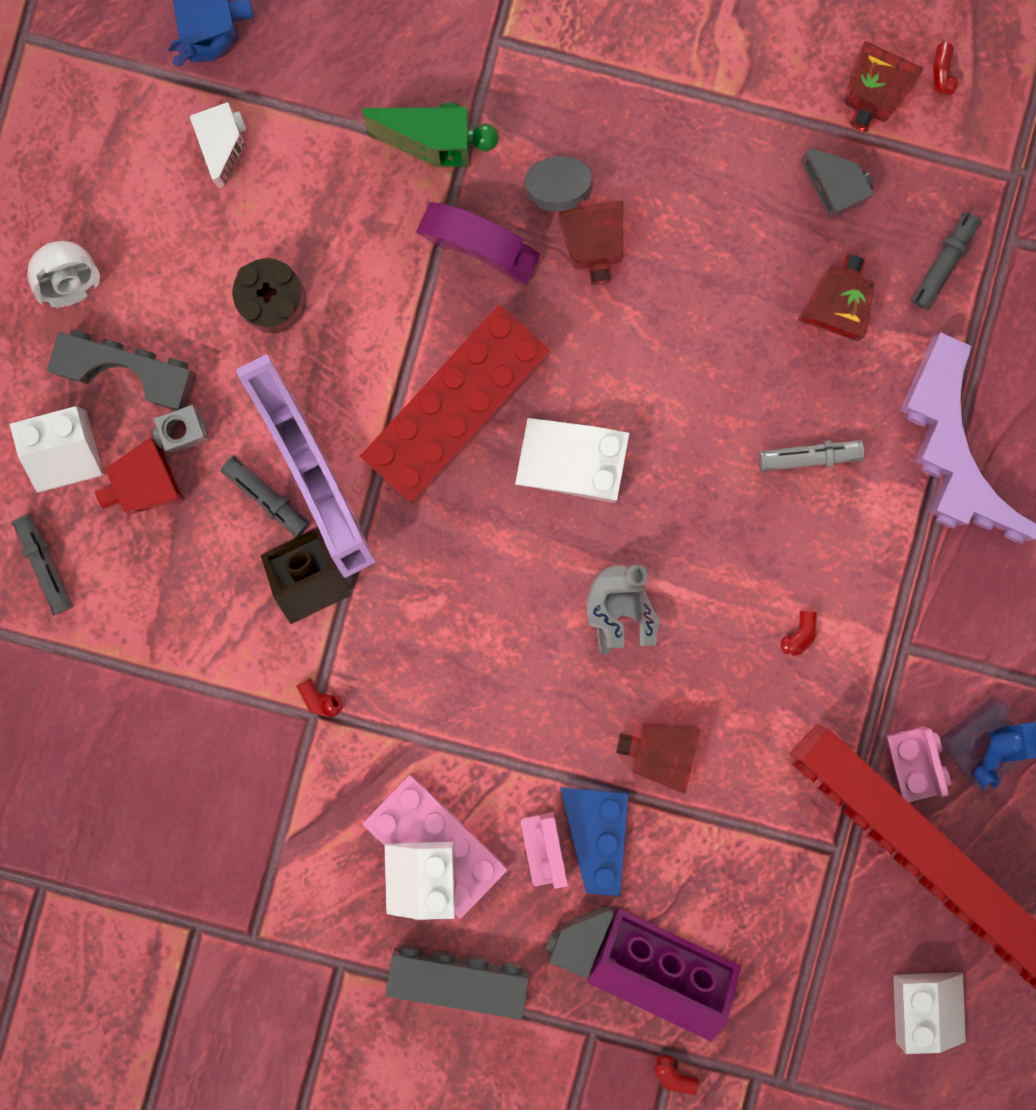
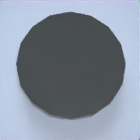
M556 156L541 160L527 171L524 179L526 195L531 202L532 200L537 203L538 208L546 211L560 212L571 210L577 207L578 202L583 199L585 202L590 197L593 188L590 169L584 162L573 157Z

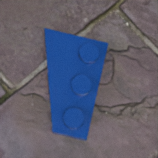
M560 787L585 892L587 894L620 896L628 792Z

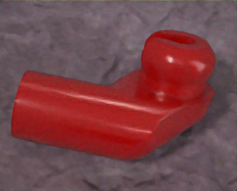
M947 42L938 44L933 62L934 89L940 95L942 93L946 95L954 94L958 84L956 77L948 76L954 47Z
M800 611L799 630L792 637L784 636L781 640V650L783 653L798 656L814 643L816 638L817 612Z
M311 678L296 685L308 710L312 714L335 717L342 711L343 702L341 698L335 695L319 693Z
M660 1055L657 1057L654 1073L665 1089L690 1095L697 1094L698 1078L679 1075L674 1068L675 1060L672 1056Z

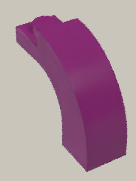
M429 202L416 231L417 234L440 248L459 251L477 258L521 284L528 283L540 256V253L524 244V239L513 232L471 212L442 203Z

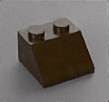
M319 528L260 555L273 597L290 624L352 595L348 581L343 577L331 558Z

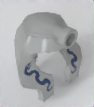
M614 565L607 567L596 574L588 590L586 602L588 624L591 627L597 628L599 651L604 655L609 654L611 648L624 647V626L622 622L617 620L620 616L634 618L640 623V646L657 645V633L661 620L655 613L645 591L646 587L644 584L647 581L648 573L645 567L641 565H633L631 567Z

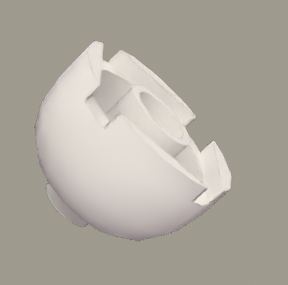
M56 241L45 244L33 254L29 260L27 278L32 292L39 303L43 305L42 301L49 302L51 307L59 308L71 306L88 297L85 291L92 284L96 289L99 284L100 273L87 250L74 242Z

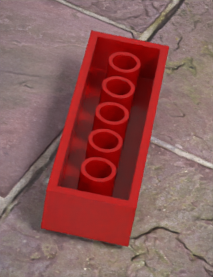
M499 304L367 447L360 457L411 504H414L549 357L550 350Z

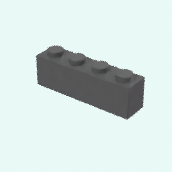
M402 945L401 949H394L385 997L522 1020L529 980V972L522 970V965L512 962H503L502 966L489 964L488 959L477 956H470L469 960L457 959L454 953L448 951H435V955L422 953L420 947L413 945Z

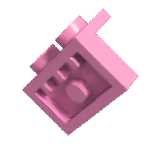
M922 726L884 736L898 792L907 802L936 795L940 797L949 796L947 786L951 785L950 776L947 768L941 766L938 753L942 752V745L936 732L933 733L931 728Z
M554 812L522 818L521 826L533 885L540 886L553 883L554 889L568 886Z

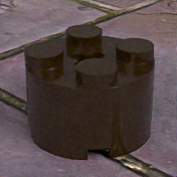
M263 258L252 261L238 270L232 289L233 302L239 314L251 326L265 333H280L290 329L302 316L306 307V292L295 272L287 264L276 259ZM273 290L277 295L271 296V302L267 303L263 296H266L268 291Z

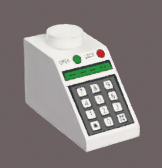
M228 102L190 116L211 178L218 188L226 185L245 145L242 132L247 131L240 111L234 113Z

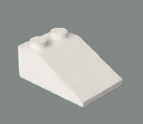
M527 418L515 485L615 503L618 498L629 433L594 426Z

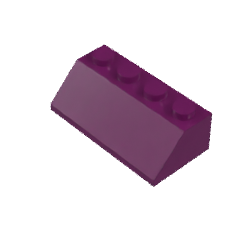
M618 908L601 943L587 983L712 1041L728 1022L741 966Z

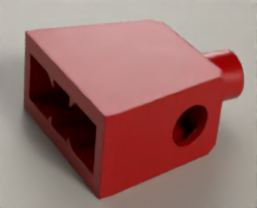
M152 438L110 464L105 470L111 484L95 490L96 498L103 509L120 502L123 511L129 514L185 500L162 448H159L156 441Z

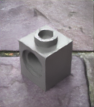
M194 405L154 418L157 427L153 429L155 441L159 448L164 447L165 451L171 454L210 441L200 410ZM184 422L186 434L181 439L175 440L172 436V428L175 424Z

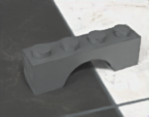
M71 329L70 335L58 331L47 368L48 372L89 385L99 373L115 367L128 368L133 370L141 380L145 400L172 410L187 407L196 374L188 370V363L169 358L168 363L155 360L156 354L136 348L135 354L123 350V344L104 339L102 344L90 341L91 335Z

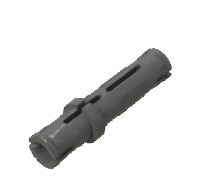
M963 212L950 236L943 239L941 243L943 247L914 296L910 299L914 305L921 309L924 306L923 309L926 311L931 309L933 302L961 257H965L969 251L967 246L982 224V221L977 216L970 214L968 218L969 213Z
M235 455L229 458L220 470L222 474L232 480L243 492L257 502L267 512L266 516L271 520L275 519L282 524L296 539L309 527L311 522L289 504L290 500L287 497H281Z
M27 514L13 520L11 524L14 526L24 548L21 551L24 558L28 557L50 605L52 614L57 615L74 607L47 550L50 546L47 540L43 541L34 522L33 515Z

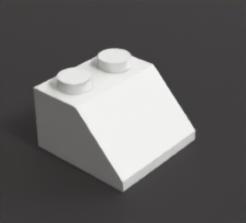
M74 406L10 424L18 458L37 493L104 476L86 410Z
M454 842L385 844L387 914L418 920L454 919L456 912Z
M962 972L893 974L896 1043L905 1054L941 1053L966 1042Z

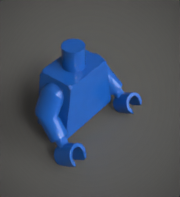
M172 0L179 39L171 43L168 51L180 53V55H176L172 60L173 64L180 67L187 59L190 62L216 61L231 47L233 42L238 40L236 22L254 19L251 0Z
M1036 722L988 729L990 743L983 759L984 765L974 771V776L982 790L989 783L992 788L1000 785L1001 780L995 769H998L1002 762L1036 758Z

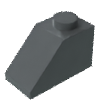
M813 148L806 151L802 157L801 162L830 220L866 203L873 196V182L866 171L862 172L858 163Z
M607 905L601 906L561 923L558 932L552 930L545 946V950L549 951V963L587 978L613 917L612 907Z

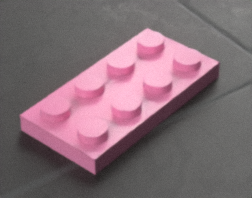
M411 773L362 824L384 846L385 844L454 842L455 915L459 919L508 870V867Z

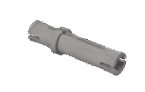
M861 439L837 443L827 440L819 445L759 450L761 472L815 465H825L828 468L833 467L835 463L864 461V446Z

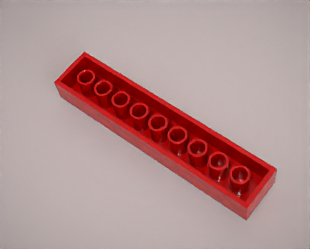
M816 724L789 753L796 760L792 765L813 783L818 780L821 784L817 789L839 807L843 803L846 808L842 812L864 830L869 827L871 831L868 833V836L890 854L895 851L897 854L893 859L901 867L916 878L921 875L922 877L918 882L933 896L935 895L942 902L947 899L943 905L966 925H970L969 929L980 940L994 949L993 952L1013 967L1020 973L1019 976L1036 989V920L830 729Z

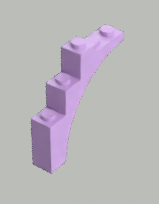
M940 332L931 338L900 408V412L908 415L906 418L908 421L919 426L930 425L914 462L923 465L921 470L935 477L944 475L929 513L937 516L936 521L950 528H955L956 525H967L971 517H973L972 522L988 530H992L993 526L1005 531L1003 536L1016 543L1023 544L1024 540H1036V523L1018 514L995 493L982 476L969 451L962 426L960 397L963 372L972 346Z
M268 354L236 369L240 381L254 402L288 464L316 521L330 556L343 577L346 578L374 564L375 560L352 507L341 491L326 456L315 440L304 412L292 392L290 393Z

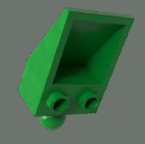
M442 103L440 107L362 108L363 119L370 136L434 167H469V145H474L480 151L488 152L493 150L499 141L498 131L490 124H480L473 131H469L467 107H461L458 103Z

